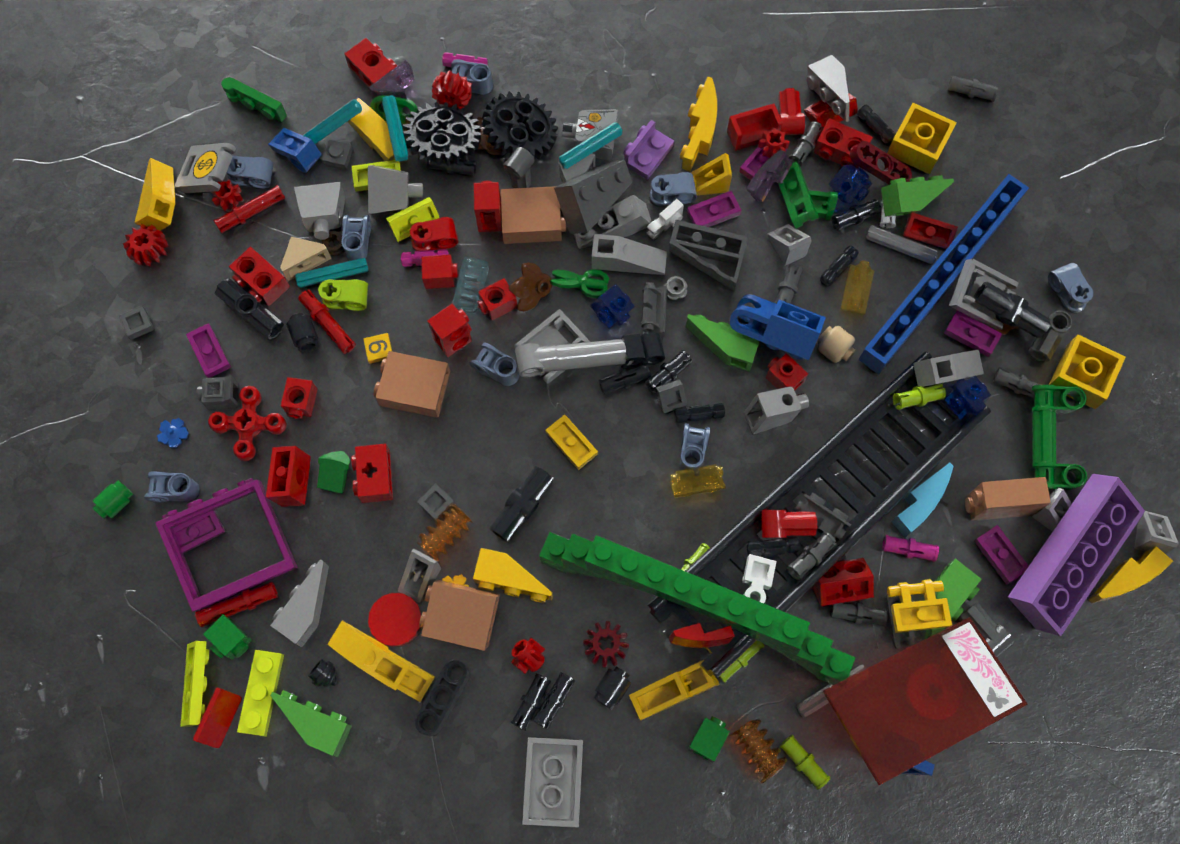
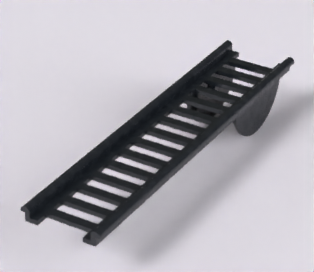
M924 352L914 362L931 359L932 356L929 352ZM912 363L687 568L685 572L707 581L713 579L718 585L743 595L744 593L721 569L731 561L744 574L747 560L739 551L749 542L759 541L762 543L763 540L757 535L762 530V510L797 512L794 510L797 505L793 500L801 493L810 496L813 492L826 502L823 506L833 512L835 508L811 486L820 477L857 515L849 521L852 524L850 527L844 524L842 527L846 531L841 540L835 537V543L837 544L824 555L822 562L818 566H813L800 580L794 579L787 571L788 565L778 555L765 557L761 555L763 558L776 561L775 571L786 581L779 590H776L773 586L769 590L763 589L766 594L764 604L786 612L991 413L990 408L985 405L979 408L973 403L963 411L946 395L945 399L936 401L956 419L948 427L926 405L921 407L916 405L910 406L940 434L932 442L893 404L894 394L912 391L918 385ZM887 415L924 451L915 457L879 421ZM871 430L908 466L899 473L862 436ZM854 445L891 482L882 489L845 453L849 448ZM835 461L874 497L867 505L828 469ZM818 525L816 535H811L815 540H817L823 533V531L818 528ZM801 543V549L794 553L797 557L802 554V550L805 548ZM657 596L647 605L651 609L650 614L660 624L671 615H675L685 627L698 623L683 606ZM717 621L723 628L727 627V625ZM732 628L735 637L728 644L705 647L711 655L700 666L710 677L714 675L718 678L756 639Z

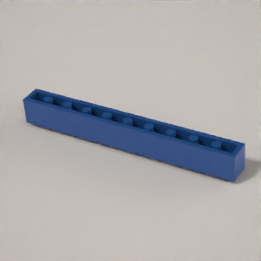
M1010 174L1006 176L865 347L858 359L878 375L959 277L965 261L973 259L1017 206L1029 187Z

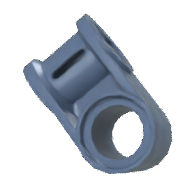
M460 59L452 62V73L457 74L459 72V76L467 77V81L472 84L471 93L485 95L492 91V75L490 68L486 64L466 62Z
M233 156L226 173L233 185L238 184L239 186L266 189L270 187L273 162L264 157Z
M682 172L679 174L658 175L651 182L652 189L649 198L654 205H670L676 199L682 204H689L697 199L692 173Z
M344 215L341 242L346 257L349 261L366 258L371 233L370 216L364 215V218Z
M1070 263L1048 273L1049 284L1062 301L1064 307L1072 313L1084 310L1086 304L1093 297V289L1082 275L1078 265Z
M483 343L481 345L482 350L475 360H471L470 366L480 374L488 376L504 386L514 385L519 379V371L515 360L500 352L494 346ZM505 368L513 369L509 374L501 373Z
M685 423L679 467L684 474L693 476L700 472L705 451L707 450L710 434L709 427L700 429L690 427L689 424ZM687 457H694L698 463L691 465L685 459Z
M149 472V489L144 499L152 502H190L197 498L200 487L197 482L184 473ZM188 483L187 488L180 492L182 485Z

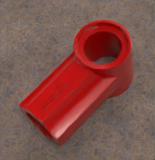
M786 88L780 91L778 95L779 115L783 122L781 132H785V135H804L805 115L801 113L799 91L795 90V88Z
M762 510V538L816 535V512Z

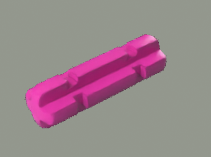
M445 52L442 57L443 66L451 67L452 62L456 59L466 62L483 63L488 66L487 58L483 57L475 59V56L462 54L453 56V53Z
M440 249L438 252H434V250L415 251V254L403 252L401 253V263L404 267L413 266V264L422 266L421 256L449 255L447 249Z

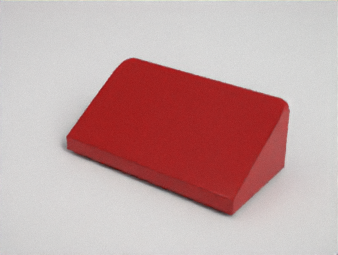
M848 93L849 117L858 113L856 97ZM822 100L804 109L808 119L811 122L820 123L821 127H825L829 118L837 122L843 121Z
M910 213L903 236L947 249L954 240L958 226L920 214Z
M217 687L196 730L193 741L214 748H220L242 697Z

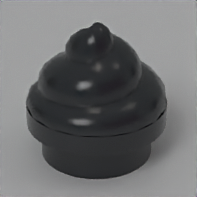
M321 659L308 675L312 679V684L316 687L322 685L325 687L329 685L334 686L337 684L336 670L330 661L325 662Z

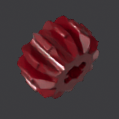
M606 621L605 629H602L598 622L595 623L597 633L588 629L587 635L592 639L583 640V645L591 647L585 651V655L591 656L595 654L592 659V664L594 665L599 659H603L602 668L607 667V660L609 659L614 667L617 666L618 663L615 656L623 660L626 657L624 652L619 649H629L628 643L620 642L627 638V633L617 635L621 626L617 624L613 630H610V621ZM610 639L613 648L607 647L605 650H602L601 643L599 642Z

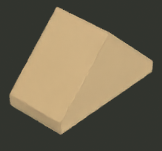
M291 237L280 268L289 282L295 278L296 274L309 271L332 258L325 244Z

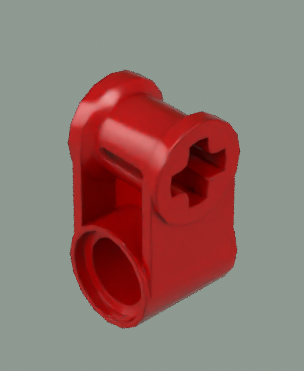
M451 217L418 222L412 225L410 229L411 245L415 251L449 249L459 243L454 220Z

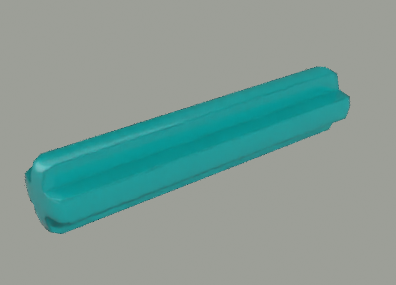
M392 95L384 96L382 104L395 160L398 162L406 161L408 159V151L396 99Z
M356 99L351 100L303 136L317 144L361 113L363 109L360 102Z
M614 122L559 157L560 164L564 169H568L621 136L623 131L621 126Z
M360 258L298 273L295 275V279L299 288L307 287L329 279L336 280L365 273L368 271V264L365 258Z

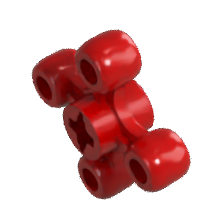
M245 386L241 389L239 397L243 407L234 416H227L223 412H214L208 419V425L215 433L223 434L231 429L238 432L239 440L234 444L233 452L241 461L253 459L256 454L253 437L257 436L262 430L279 435L287 427L286 420L279 413H271L267 417L257 415L256 407L261 403L262 396L254 386Z

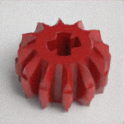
M450 70L447 73L440 72L432 84V98L437 100L438 104L444 105L447 102L448 107L457 104V108L462 109L465 105H468L471 99L472 84L467 81V77L459 76V72L457 74H453Z
M141 223L140 229L137 230L132 227L133 233L125 235L127 242L123 243L127 253L126 255L130 260H134L136 264L141 266L145 263L151 266L154 260L160 263L159 256H167L164 249L169 246L165 240V235L152 224L146 227V225Z

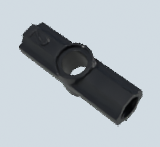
M230 278L222 280L217 285L214 292L215 295L267 339L276 338L281 333L284 323L261 305L253 295L248 294ZM254 306L252 310L245 312L246 308Z
M988 281L984 282L974 295L975 302L995 313L998 320L1010 326H1017L1035 338H1041L1051 325V319L1028 306L1029 302L1015 294H1008Z
M535 466L521 487H517L508 497L504 510L492 524L490 530L500 539L509 543L522 523L528 521L539 506V500L553 483L554 478L544 469Z

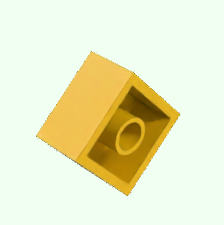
M912 103L887 154L930 174L957 122Z
M1077 334L1067 344L1049 385L1078 387L1082 389L1086 394L1085 405L1096 409L1108 399L1126 357Z

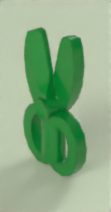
M566 270L552 271V275L562 279H551V285L560 288H581L582 293L590 298L598 299L607 294L609 277L601 270H588L583 275ZM597 276V277L602 278L603 280L593 279V278H588V277ZM587 288L599 289L601 291L595 292Z

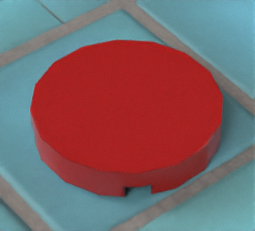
M390 593L380 597L373 604L369 612L368 625L371 634L377 641L387 646L400 647L410 643L417 637L420 631L419 623L422 613L418 604L411 597L403 593Z

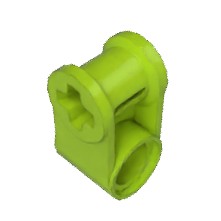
M329 279L319 285V295L322 298L323 304L329 309L362 311L367 308L368 283L357 279Z

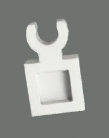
M678 199L672 202L659 214L657 220L652 221L647 226L649 229L647 235L654 240L663 230L666 231L669 227H674L675 220L681 221L683 218L684 205Z
M749 554L742 583L748 584L750 587L745 591L744 596L750 598V595L754 594L758 597L759 602H765L766 594L763 589L769 590L772 587L776 561Z

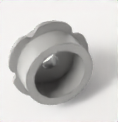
M679 276L671 277L664 284V286H667V296L672 300L684 298L687 294L686 288L688 285Z

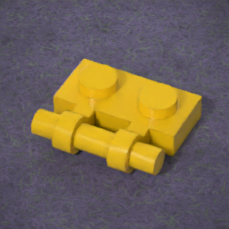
M931 579L922 580L921 583L908 584L907 582L897 583V586L887 587L888 597L899 596L901 603L890 606L895 633L952 626L947 598L936 599L935 592L944 591L942 581L932 582ZM923 594L925 601L912 602L911 595Z

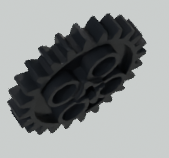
M508 91L506 97L500 93L498 99L493 97L491 103H487L481 123V126L485 127L483 135H489L488 143L495 142L494 150L502 149V156L507 152L511 156L518 147H522L539 160L542 154L546 156L549 150H552L558 136L556 134L558 126L554 125L556 118H550L552 111L544 110L545 103L538 105V98H535L533 101L530 100L529 94H526L525 98H523L520 92L513 96Z
M435 102V107H431L427 103L426 109L417 107V113L411 111L410 118L406 117V124H403V134L407 149H411L412 155L418 154V160L427 158V164L434 160L437 166L441 164V161L449 166L450 161H454L458 165L459 158L467 161L468 155L474 156V150L479 149V143L481 142V127L478 126V120L473 119L472 113L465 114L466 108L457 110V104L450 108L447 102L443 106H439L438 102Z

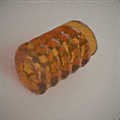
M453 503L449 504L451 513L441 512L444 521L435 518L436 528L427 526L426 530L429 536L420 533L421 544L416 542L438 563L440 559L437 553L441 552L447 555L448 552L445 545L455 547L452 538L456 537L462 540L463 537L460 530L470 532L467 523H473Z
M755 719L745 723L729 736L739 735L734 744L736 746L745 744L741 754L751 753L752 756L747 763L749 765L758 764L754 773L765 774L760 781L762 784L783 769L787 758H777L781 749L779 747L770 748L774 743V739H764L768 730L766 728L758 730L757 728L761 720Z

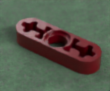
M867 141L854 145L850 150V158L855 165L888 185H891V180L905 178L906 182H910L909 179H912V172L907 165ZM878 159L884 162V171L879 169Z

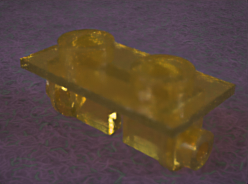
M860 261L856 266L850 264L841 309L865 315L874 270L869 266V262Z
M713 464L698 467V476L694 475V469L675 471V474H670V485L674 497H687L692 494L726 489L722 478V466Z

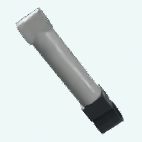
M646 333L641 336L640 334L623 335L621 339L551 346L529 343L515 349L519 375L521 377H534L543 372L612 365H621V368L639 366L640 363H647L649 366L665 360L659 333Z

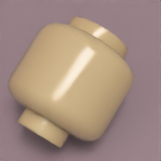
M829 326L817 340L819 343L818 350L833 363L840 362L842 359L848 361L856 351L853 348L855 338L841 326L833 328Z

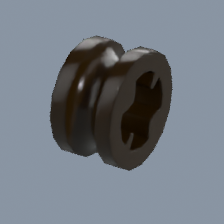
M330 231L329 237L323 239L322 244H325L331 256H338L344 252L341 242L342 235L339 232ZM334 240H337L338 246L334 245V247H331L330 241L334 243Z

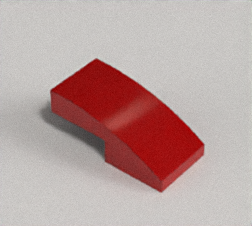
M701 623L674 630L669 640L670 643L679 646L704 648L728 644L735 636L731 626L704 633Z

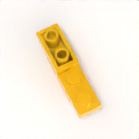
M707 77L704 85H699L696 94L698 100L696 104H691L688 112V117L691 118V130L688 136L690 142L688 146H683L680 159H683L682 169L689 172L692 170L698 153L708 156L712 145L717 118V96L711 77Z
M343 620L328 642V645L375 679L395 691L396 689L400 690L421 702L435 676L390 651L386 645Z

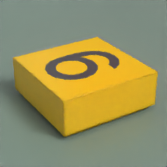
M388 333L363 338L369 364L387 359L388 352L392 351Z

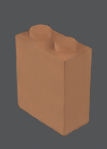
M557 186L501 189L504 244L562 241L561 232H566V221L564 217H560L561 207L554 190Z
M389 351L387 359H383L381 363L380 373H382L380 382L375 384L374 397H376L379 406L438 418L451 372L449 365L446 362Z
M1046 477L980 483L965 499V508L967 513H970L971 521L1033 516L1051 503Z
M441 580L433 582L432 586H428L425 601L429 602L427 612L422 613L419 627L423 628L421 636L485 651L489 647L500 594Z

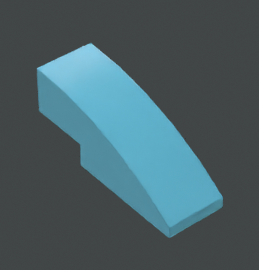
M948 463L906 496L905 500L910 507L892 521L904 538L922 524L937 506L950 481L954 467L951 463Z

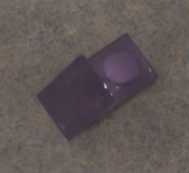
M405 60L371 85L369 89L372 99L379 95H392L407 99L403 88L408 87L415 80L412 66Z

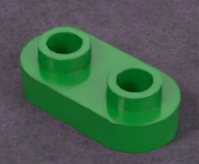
M379 95L372 100L370 108L386 121L381 103L383 97L388 95ZM395 97L401 124H406V117L410 118V115L405 114L404 107H407L410 112L417 113V106L409 99Z

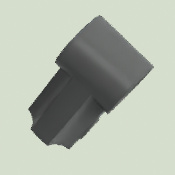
M518 147L503 165L505 172L510 176L513 188H529L532 184L530 167L535 162V159L529 151L522 147Z
M1056 311L1048 317L1051 319L1048 331L1041 338H1035L1028 351L1032 357L1045 362L1051 360L1064 334L1072 326V318L1065 311ZM1053 321L1059 324L1060 329L1053 325Z
M978 603L972 605L958 617L964 625L970 622L994 659L1014 643L1011 634L1003 626L996 624Z

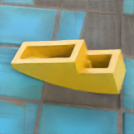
M358 98L357 101L360 102L363 110L349 120L348 123L371 149L374 148L384 161L394 160L395 157L387 123Z
M1157 546L1145 551L1137 561L1131 557L1121 562L1088 600L1091 603H1096L1133 591L1161 574L1173 560Z
M702 660L630 694L629 697L639 719L643 720L720 684L714 675L710 677L700 666L704 661Z

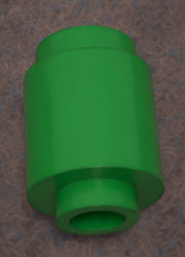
M118 480L114 484H109L92 500L96 504L93 509L104 519L107 516L113 518L131 501L129 498L134 494Z

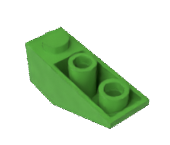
M943 175L929 177L927 181H925L924 177L909 179L910 182H906L905 178L891 180V185L881 188L885 217L921 211L954 182V179H943Z
M688 314L686 328L723 363L750 372L759 340L736 332L728 323H716L702 315L693 316Z
M956 558L948 563L935 580L943 582L944 591L935 592L936 599L947 598L952 621H956L964 611L961 606L965 600L971 601L980 589L977 585L982 580ZM946 627L927 629L924 642L926 644L935 640L939 642L942 636L948 632V629Z
M284 690L281 695L274 692L271 693L273 700L307 745L332 756H339L352 728L351 725L345 723L347 717L333 711L330 716L320 712L322 706L307 701L305 705L296 702L298 696Z

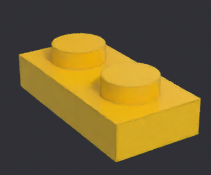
M565 414L545 430L550 439L578 470L598 455V451Z

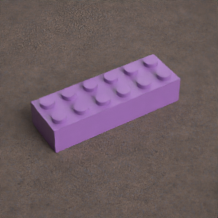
M1092 474L1009 594L1008 598L1036 630L1062 636L1144 514L1145 510L1119 477Z

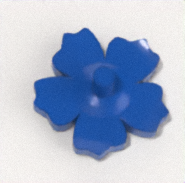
M180 418L172 419L171 424L167 420L160 423L161 427L159 430L162 433L157 435L158 442L164 445L169 444L170 448H177L182 443L180 439L185 440L188 438L189 432L186 427H183L184 421Z

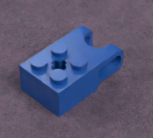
M747 294L740 299L737 308L731 314L730 325L736 332L759 340L770 349H781L788 352L793 358L809 360L826 317L782 300H778L776 304L758 296ZM752 303L755 308L744 306V304ZM739 316V318L748 322V324H740L737 320V317Z

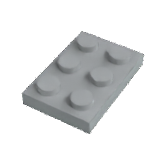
M528 737L522 825L579 828L583 740Z

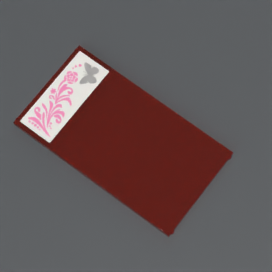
M970 617L823 691L879 786L1028 705Z

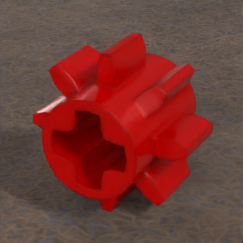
M773 128L768 133L764 131L762 139L759 140L758 144L759 148H763L762 156H767L772 160L779 155L784 157L785 149H788L790 141L784 140L786 133L778 131L776 128Z
M230 179L227 182H217L221 185L220 190L211 192L214 196L212 199L215 206L220 205L223 211L232 209V207L238 205L239 201H243L239 194L241 193L239 185L233 186Z
M530 638L529 641L525 639L520 640L512 649L514 659L511 663L524 674L528 670L535 672L544 663L545 657L541 653L545 651V648L533 638Z

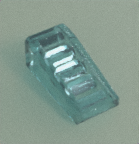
M464 257L453 299V305L457 309L476 313L478 308L477 302L480 301L478 291L484 288L489 272L487 261ZM467 277L478 279V282L469 281L466 279ZM464 287H467V288L476 289V290H475V292H472V291H467V290H463V289H464ZM461 296L473 298V302L461 300Z

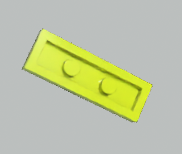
M194 641L187 644L180 727L198 726L205 713L202 695L207 688V677L204 676L205 665H207L209 660V650L206 649L207 641Z
M255 650L237 729L238 733L267 737L274 705L271 693H276L284 659L283 654Z

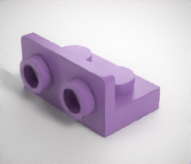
M653 120L647 126L643 125L640 128L636 140L633 143L630 142L623 152L627 168L646 180L649 179L674 146V140L655 129L656 122Z

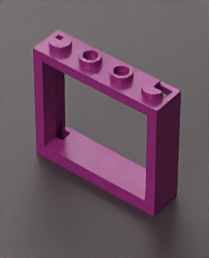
M253 478L245 481L242 480L237 483L238 487L233 490L221 489L212 494V499L204 502L202 499L195 500L187 504L188 509L179 513L177 510L167 512L168 514L162 516V520L155 522L192 612L200 611L246 589L255 587L298 568L269 499L266 498V491L260 480L256 479L253 481ZM256 492L284 560L200 596L173 527Z

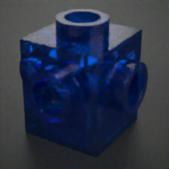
M853 164L844 165L830 181L829 185L838 193V198L842 202L853 203L864 200L870 191L868 189L873 183L868 179L869 175L863 169L856 168Z
M617 284L608 289L590 305L597 314L598 319L608 328H611L615 323L621 326L631 317L628 313L635 307L629 296L623 293Z
M975 375L968 380L963 378L951 386L953 391L945 401L961 420L971 413L976 415L985 409V402L991 397V394L988 392L985 384L980 382Z

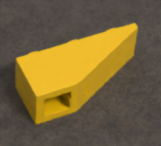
M150 158L135 224L141 226L142 223L146 227L152 224L157 230L161 231L171 225L175 207L173 167Z
M484 548L480 549L473 576L475 584H479L478 588L486 591H494V588L502 589L504 594L513 597H519L520 594L530 596V600L539 603L553 600L552 592L507 553Z

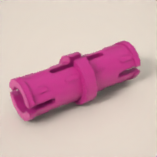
M885 535L883 539L882 550L884 552L902 554L908 559L916 557L931 560L932 562H936L938 558V545L917 542L915 538L910 537L907 540Z

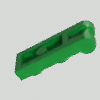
M227 77L222 80L221 85L231 102L240 101L248 109H256L270 120L274 118L283 122L287 114L281 102L234 78Z
M797 161L776 171L775 174L794 227L797 229L802 227L806 221L818 219V213ZM806 208L805 212L798 213V210Z

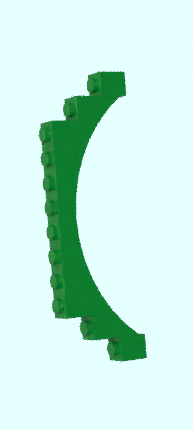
M550 532L540 552L541 563L565 574L566 572L578 573L609 580L669 600L727 626H731L762 642L816 676L815 678L842 688L847 683L856 657L832 648L833 640L808 630L810 622L597 535L592 542L573 533L570 540Z

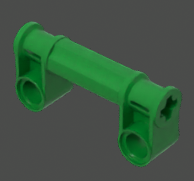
M1032 386L1035 406L1032 408V467L1035 468V478L1046 477L1048 490H1056L1058 488L1071 490L1081 487L1087 481V472L1082 466L1056 463V413L1068 414L1082 408L1086 403V394L1078 387ZM1066 395L1073 397L1075 401L1074 406L1066 402ZM1068 471L1075 475L1074 484L1070 483L1067 479Z

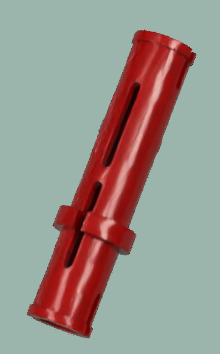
M276 185L243 205L232 207V211L213 221L221 234L239 223L243 225L246 223L245 220L284 200L285 196L282 195L283 192Z
M311 290L302 292L298 300L308 310L311 319L317 321L343 354L351 352L355 348L356 343L328 312L329 308L322 304Z
M273 582L252 590L246 589L236 597L196 611L197 623L202 628L216 622L223 614L229 617L247 609L253 610L263 602L278 598V592Z

